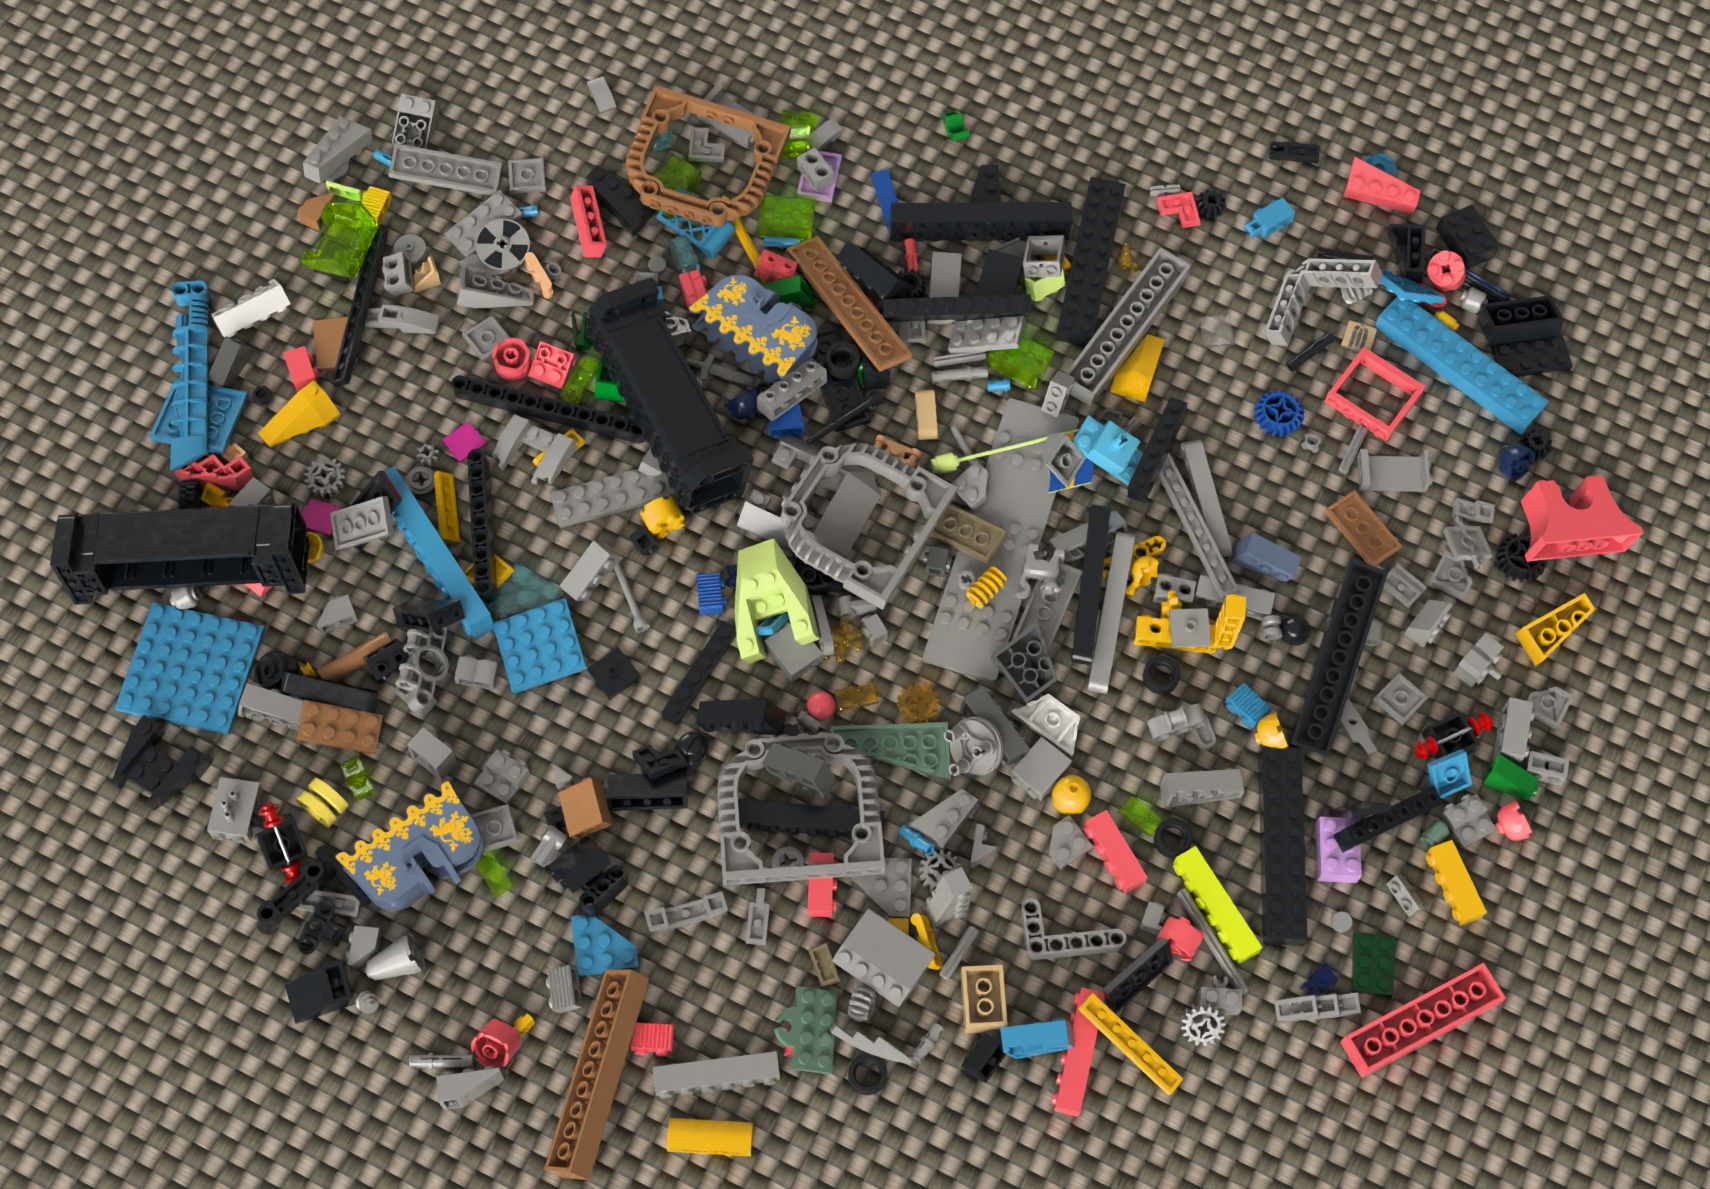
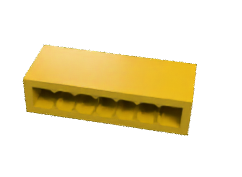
M669 1118L667 1152L751 1156L753 1122Z

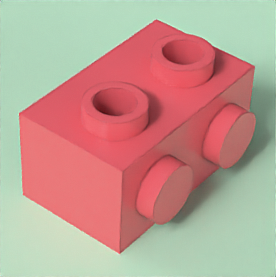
M764 249L757 261L754 276L769 282L794 277L797 262Z

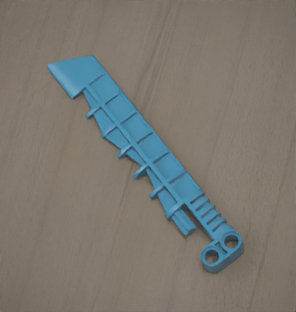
M203 281L178 282L171 289L179 306H189V326H187V315L178 314L176 316V329L173 330L177 346L173 348L172 352L180 355L182 363L172 367L174 372L181 373L179 382L172 384V388L176 390L171 406L174 407L176 419L172 420L171 424L178 425L181 437L171 439L170 470L172 472L196 461L207 453V310L211 297L207 285Z

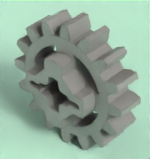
M326 457L325 461L318 458V463L312 461L313 466H307L308 473H304L306 479L304 482L308 486V490L310 492L313 491L315 496L320 493L322 498L325 497V494L332 497V492L338 494V488H344L342 482H346V477L344 476L346 472L341 463L337 464L336 459L330 462L328 457Z
M942 849L940 854H937L934 850L932 856L925 855L926 861L921 860L920 865L923 867L919 868V873H922L919 879L925 880L923 886L927 887L929 885L930 892L937 888L936 885L943 875L961 867V863H956L957 856L950 857V851L945 855ZM938 869H942L943 874L940 875Z
M1200 1002L1199 1007L1192 1004V1010L1185 1009L1186 1015H1181L1182 1022L1180 1026L1183 1036H1187L1188 1042L1195 1040V1045L1203 1042V1045L1206 1046L1208 1041L1214 1044V1038L1220 1040V1033H1225L1224 1026H1226L1225 1019H1223V1012H1219L1217 1006L1211 1008V1003L1209 1002L1206 1006H1203V1003Z

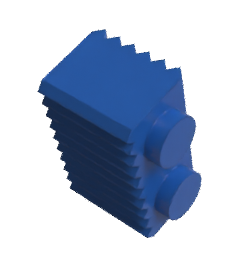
M719 572L696 574L700 615L722 614L723 607H726L725 595L721 596V590L725 589L724 578H720Z

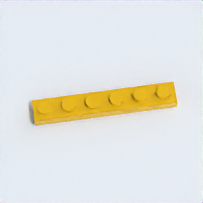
M1091 993L1078 1010L1167 1095L1172 1094L1183 1078L1095 994Z

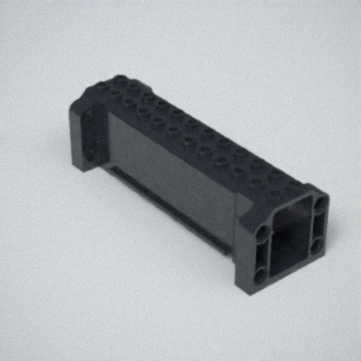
M652 277L602 294L596 303L589 308L585 332L588 337H591L595 351L601 355L602 364L608 368L612 382H615L618 386L619 395L624 397L626 407L629 412H632L636 426L641 428L643 439L646 443H649L653 457L658 459L660 470L666 474L670 488L675 490L678 503L682 504L685 510L696 514L743 496L754 458L746 445L740 447L734 436L727 437L724 427L665 324L666 314L657 299L659 289Z
M290 502L284 504L269 503L266 505L250 504L247 506H211L208 508L192 507L189 509L172 508L170 510H134L131 512L114 511L112 513L95 512L93 514L76 513L58 516L50 565L75 605L92 604L93 595H107L109 589L117 591L261 583L262 587L284 586L288 594L305 593L310 544L307 525L297 503Z

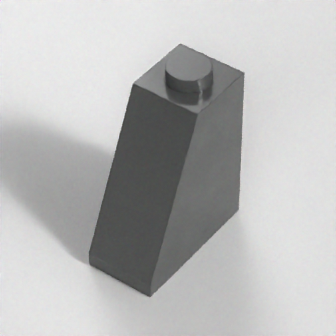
M225 337L209 372L208 379L213 381L212 384L214 386L231 388L256 349Z

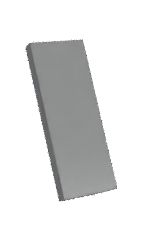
M933 251L929 298L959 297L962 254ZM955 320L927 321V324L942 325L952 323Z

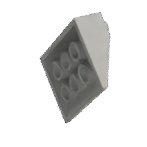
M868 908L843 942L832 962L896 1006L901 1007L909 998L936 953Z

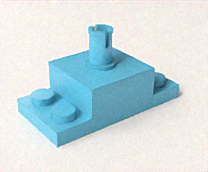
M1089 415L1085 418L1072 441L1086 458L1127 486L1143 455V452L1137 448L1140 441L1112 421L1102 425Z

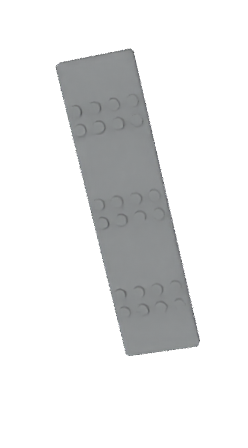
M1010 398L1007 401L991 450L1047 437L1050 433L1059 434L1077 429L1079 419L1061 413L1057 418L1042 411L1040 406ZM1045 441L989 455L985 467L990 474L987 488L988 499L974 511L971 509L970 513L1007 530L1009 535L989 564L960 550L957 551L923 654V661L925 663L991 683L997 681L1000 670L990 657L1009 643L1022 599L1015 597V593L1024 592L1019 581L1026 563V553L1030 543L1040 546L1056 496V492L1048 494L1050 485L1049 468L1044 463L1041 450ZM989 567H996L1005 575L1007 581L1003 582L1004 588L998 587L999 593H993L994 597L992 599L988 598L989 602L987 604L983 603L984 607L980 609L968 599L966 595L967 590H962L958 586V576L963 571H969L974 574L975 582H977L978 578L988 571ZM969 578L963 579L965 584L970 581Z

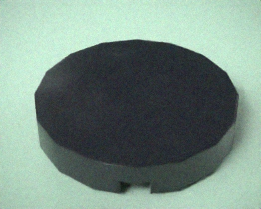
M271 651L260 658L258 661L260 664L255 668L256 683L268 690L277 689L281 686L284 671H289L287 658L281 653Z

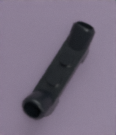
M311 861L300 870L301 875L272 901L268 899L258 908L257 929L265 935L273 934L278 924L323 883L334 879L335 869L327 861L321 863Z

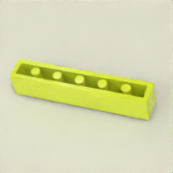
M1195 846L1177 856L1173 862L1174 871L1178 876H1182L1186 889L1195 896L1197 906L1206 913L1208 923L1217 930L1219 940L1228 947L1230 957L1234 961L1236 960L1238 964H1241L1258 954L1263 947L1198 848Z

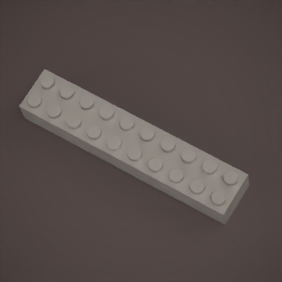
M1159 248L1065 373L1075 378L1070 395L1090 407L1094 404L1187 279L1191 268L1190 264L1165 249Z

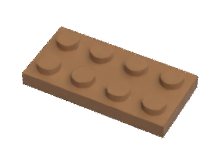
M1355 490L1324 511L1368 565L1376 567L1403 547Z
M304 700L296 740L375 755L383 715Z

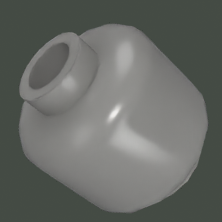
M1471 287L1468 291L1464 290L1459 298L1461 300V308L1472 314H1477L1480 311L1481 304H1487L1488 302L1486 294L1474 287Z
M197 586L173 588L172 596H170L172 606L177 607L179 610L195 607L201 599Z

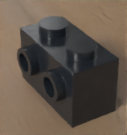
M396 638L363 657L376 680L387 679L391 676V672L399 671L400 664L407 663L409 656L403 650L404 647L399 639Z

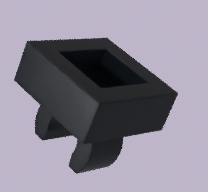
M561 806L544 812L548 825H552L558 830L566 827Z

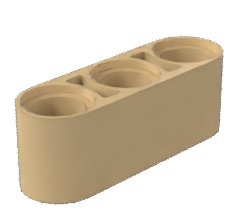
M915 390L918 440L937 439L934 390Z

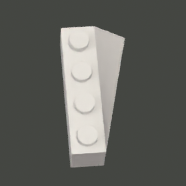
M275 279L269 281V286H260L255 289L253 295L242 296L238 299L236 305L230 303L211 314L223 337H232L238 333V330L242 328L248 329L254 325V322L266 320L271 317L270 314L276 311L279 313L286 310L290 302L282 286Z

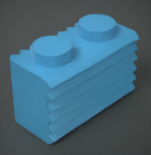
M1244 682L1225 701L1227 709L1231 713L1239 715L1241 722L1252 729L1272 709Z

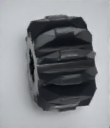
M1207 189L1205 193L1201 192L1195 203L1197 211L1200 212V217L1205 215L1206 219L1212 217L1214 220L1217 216L1221 217L1226 208V199L1221 197V192L1215 193V189L1210 192Z
M1534 428L1531 432L1526 431L1520 443L1535 452V460L1538 461L1540 458L1544 459L1550 453L1552 440L1548 439L1549 434L1544 435L1542 430L1537 432Z

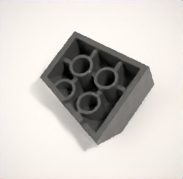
M1038 621L990 657L1025 704L1058 680Z

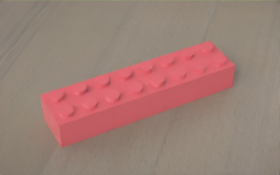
M1482 963L1348 1034L1340 1043L1359 1075L1363 1078L1500 1005L1506 997L1486 965Z

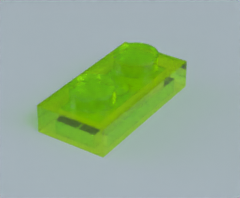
M1133 796L1119 811L1122 816L1149 837L1153 835L1163 821Z

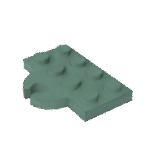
M798 986L795 993V1006L781 1011L776 1017L775 1022L786 1021L789 1025L788 1031H784L782 1028H776L774 1031L778 1040L784 1046L792 1048L791 1069L832 1074L835 1035L830 1032V1029L834 1025L836 1018L837 992Z

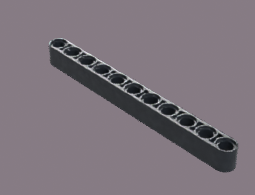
M458 375L451 381L453 393L459 399L637 444L645 442L642 432L639 434L634 433L642 430L636 426L632 418ZM624 426L623 429H618L617 427Z

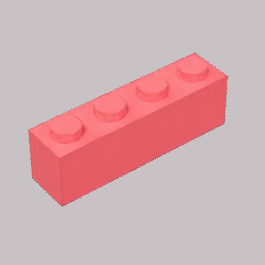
M576 185L570 200L583 256L601 258L607 243L594 188L588 185Z
M1105 810L1086 820L1084 833L1095 844L1094 849L1097 855L1102 856L1104 859L1106 870L1109 873L1112 872L1117 888L1119 890L1122 889L1124 894L1145 884L1148 878L1108 811Z

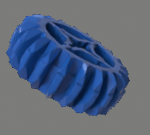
M1279 389L1275 393L1272 390L1268 394L1264 393L1254 407L1256 424H1260V429H1266L1265 434L1272 432V437L1275 434H1278L1280 438L1283 436V433L1287 437L1290 433L1294 434L1301 427L1304 420L1303 403H1298L1299 397L1293 398V392L1289 395L1286 394V389L1283 393H1280Z

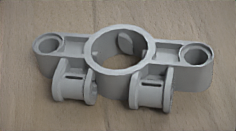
M447 627L435 632H422L417 629L407 631L408 639L403 650L411 655L407 663L400 664V674L395 684L409 691L407 704L410 710L414 712H419L431 704L436 682L445 677L448 672L449 663L443 652ZM420 655L426 656L433 661L436 667L435 677L425 674L419 666Z

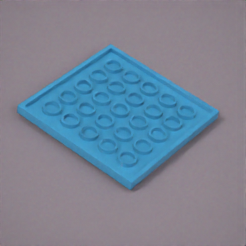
M152 602L115 705V710L230 735L238 712L239 702L248 682L265 627L187 609L179 610L177 607Z

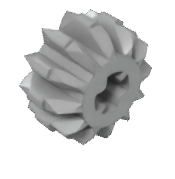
M1343 287L1341 293L1346 303L1352 304L1371 295L1373 289Z
M859 986L854 990L848 1006L850 1018L858 1022L870 1020L877 1002V995L874 990L865 986Z

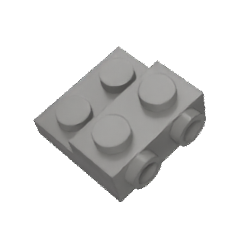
M496 749L486 762V768L474 784L501 803L509 804L530 776V772L527 769L528 765L524 761L518 760L516 762L508 751L503 749L500 752Z
M1470 793L1465 795L1457 805L1454 802L1443 808L1445 811L1440 816L1448 825L1450 832L1462 850L1497 830L1486 814L1487 808L1477 794L1473 796Z

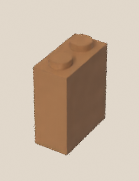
M586 777L580 783L568 785L565 787V790L558 792L569 837L580 840L585 836L613 825L600 780Z

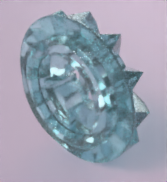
M669 130L664 134H658L662 137V141L656 138L651 148L652 150H665L672 144L673 135Z

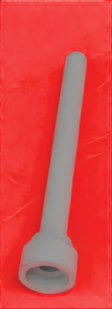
M619 562L614 567V570L635 618L633 620L635 631L641 633L648 630L650 624L648 619L641 615Z

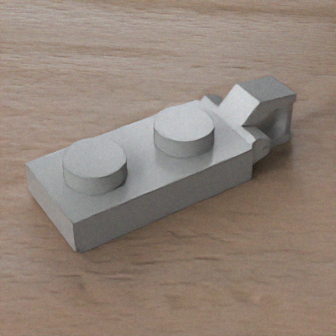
M757 888L756 899L751 898L749 904L746 944L766 945L770 904L769 900H765L766 891L763 888Z

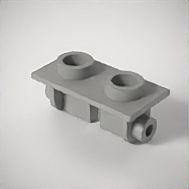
M1397 874L1386 884L1408 917L1424 909V903L1417 894L1409 892L1413 888L1405 876Z

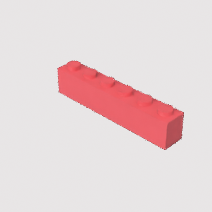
M1082 987L1079 993H1075L1073 1005H1076L1075 1013L1071 1012L1069 1023L1072 1025L1075 1048L1068 1049L1067 1052L1062 1053L1060 1064L1064 1065L1063 1071L1058 1072L1056 1084H1059L1058 1092H1054L1051 1103L1055 1105L1054 1111L1076 1117L1081 1112L1098 1028L1078 1008L1091 993L1095 994L1103 1003L1105 998L1103 992Z

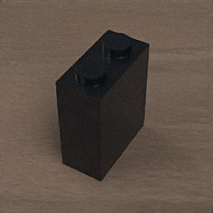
M585 836L548 866L552 871L550 876L553 880L559 883L564 890L568 888L574 893L609 866L611 861L600 846Z

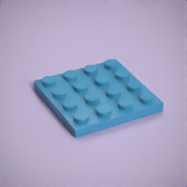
M176 378L174 383L179 382V379ZM208 385L207 452L224 455L248 399L247 392ZM172 387L151 431V441L171 444V439L181 437L178 425L171 424V421L176 419L174 407L171 406L176 390Z
M566 598L493 622L494 632L513 694L587 669Z

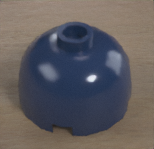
M756 386L751 387L750 391L742 392L728 401L729 403L724 404V406L735 419L742 420L747 418L749 421L758 416L756 413L758 411L757 396L760 393Z
M1518 443L1505 447L1499 453L1498 468L1509 480L1518 481L1529 471L1526 469L1529 463L1533 465L1535 452L1529 447Z

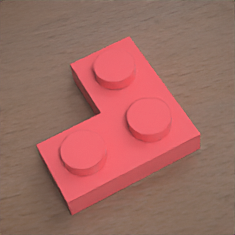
M1192 192L1157 197V205L1161 216L1178 213L1182 228L1200 226V218Z

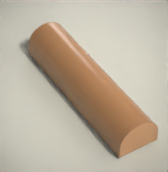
M386 631L319 668L317 673L323 679L338 682L365 667L367 664L363 657L389 643L391 639Z

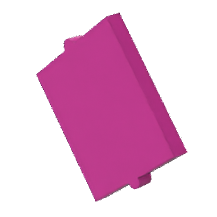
M469 422L442 439V442L449 449V453L453 454L460 463L467 459V455L472 449H481L487 445L479 435V431H476Z
M310 498L306 509L303 510V518L307 529L331 536L333 530L330 513L342 508Z

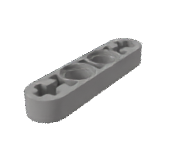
M820 594L810 595V602L820 636L818 641L823 656L833 655V639L822 597Z

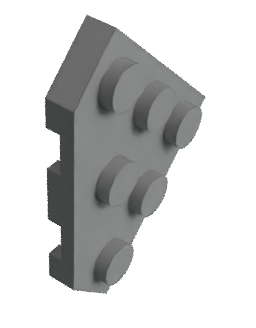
M884 858L885 874L851 876V879L865 891L875 904L879 905L889 918L910 919L912 859Z

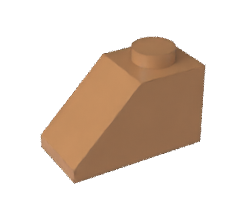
M327 193L306 200L298 209L300 223L320 231L337 205L335 194Z

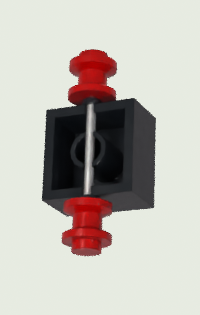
M1457 712L1427 726L1421 734L1426 742H1416L1414 753L1417 758L1422 760L1428 759V754L1430 753L1436 759H1439L1460 749L1466 751L1467 756L1471 755L1481 745L1476 736L1481 734L1482 729L1485 731L1492 729V718L1490 715L1481 712L1478 714V719L1470 717L1466 721L1462 712Z
M268 802L263 804L258 811L259 815L264 816L266 820L263 824L253 827L252 830L269 870L281 866V871L287 873L285 882L292 883L302 874L298 869L301 863L296 859L307 855L308 852L292 814L289 812L278 816L276 813L279 809L278 804Z

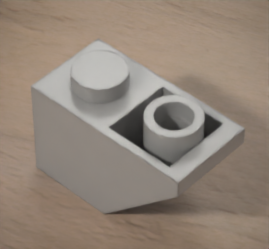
M355 925L354 932H350L349 944H351V947L345 956V963H347L350 970L355 971L379 953L382 932L379 928Z

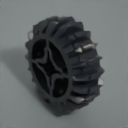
M1516 533L1511 537L1507 536L1505 540L1501 541L1500 546L1496 550L1495 559L1498 560L1497 566H1501L1500 572H1506V578L1512 576V581L1518 578L1520 583L1524 580L1530 582L1532 579L1535 580L1539 575H1542L1547 567V560L1535 561V566L1530 568L1531 561L1527 562L1525 554L1530 547L1531 534L1527 537L1524 536V533H1521L1519 536ZM1513 548L1512 556H1508V550Z

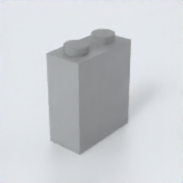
M791 622L785 623L781 630L773 635H768L765 638L766 640H764L765 649L791 683L823 662V655L814 642L801 645L795 640Z
M1041 737L1014 767L1010 777L1014 784L1025 788L1032 798L1042 801L1054 787L1055 783L1069 770L1072 760Z

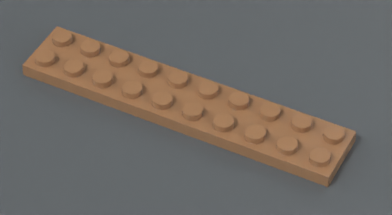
M819 236L787 248L788 256L791 260L797 262L798 269L879 372L912 358L910 350L847 271L840 266L839 261Z

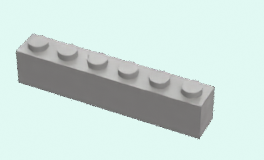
M777 1051L653 1067L655 1094L660 1096V1098H670L673 1096L672 1094L676 1093L686 1096L693 1094V1091L700 1090L702 1093H710L716 1088L732 1090L735 1086L739 1085L749 1088L754 1087L755 1083L763 1082L764 1085H772L780 1080Z

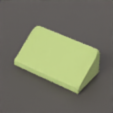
M326 181L329 193L362 202L365 190L333 181Z

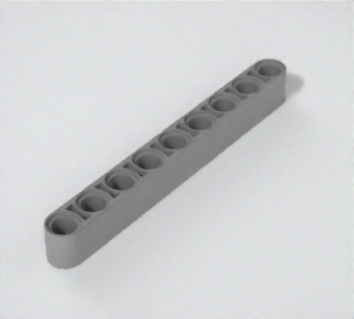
M1116 532L1088 691L1107 694L1135 534Z

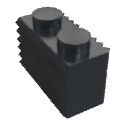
M984 1033L981 1039L976 1042L971 1053L965 1057L961 1067L969 1076L987 1083L992 1073L995 1072L997 1066L1004 1059V1056H1007L1003 1052L1002 1041Z

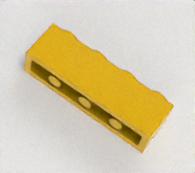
M1453 840L1431 847L1426 853V860L1429 866L1433 867L1436 882L1442 886L1444 899L1452 907L1453 918L1459 922L1460 926L1483 918L1487 911Z

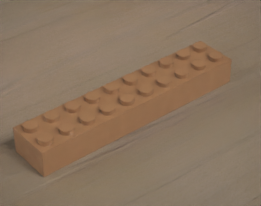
M605 970L544 1168L545 1171L559 1177L589 1180L593 1171V1165L599 1151L601 1138L605 1131L607 1118L611 1111L613 1098L649 978L633 970Z

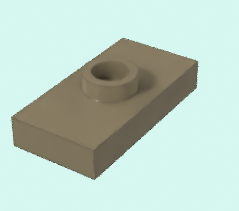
M826 942L808 949L821 987L825 988L840 982L841 979L835 963L832 962L833 956L828 943Z

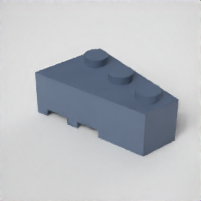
M1252 532L1235 543L1229 563L1287 582L1296 576L1301 557Z

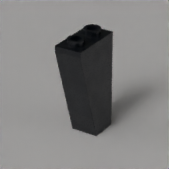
M459 599L407 601L392 608L398 626L427 632H435L465 618Z

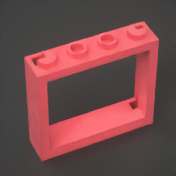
M1363 347L1328 392L1325 402L1331 408L1343 413L1346 418L1352 419L1359 425L1366 427L1377 438L1380 437L1387 442L1421 397L1426 386ZM1359 363L1411 395V398L1390 426H1387L1337 393Z

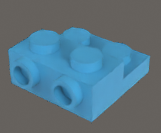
M1463 749L1427 763L1429 776H1427L1428 788L1434 786L1441 799L1472 785L1467 754Z

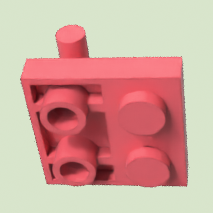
M540 341L528 376L564 389L571 367H575L577 360L574 359L576 354Z

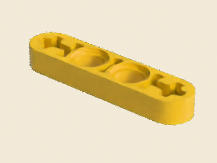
M1154 536L1134 545L1130 568L1134 561L1140 558L1136 555V550L1142 549L1146 553L1145 556L1156 557L1164 552L1166 541L1160 536ZM1154 543H1156L1157 545L1161 544L1160 549H1158V547L1152 548L1154 546ZM1112 556L1104 559V566L1110 567ZM1103 567V576H1102V577L1108 578V576H1109V571H1108V570H1104V567Z

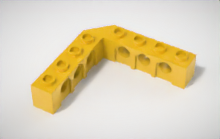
M1239 594L1226 595L1215 625L1209 624L1210 647L1172 648L1169 618H1152L1149 615L1137 616L1134 645L1202 653L1217 652V648L1224 647L1225 650L1232 649L1245 620L1246 597ZM1155 628L1159 633H1153L1150 629Z

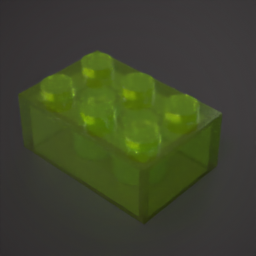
M671 154L653 175L663 183L664 188L673 191L684 189L691 195L702 183L701 171L674 154ZM666 211L663 214L668 219L674 216Z
M765 195L760 205L758 236L782 237L784 235L783 237H800V241L811 239L816 212V200Z
M1022 336L1019 348L991 350L988 355L987 367L1036 390L1053 361L1054 351Z

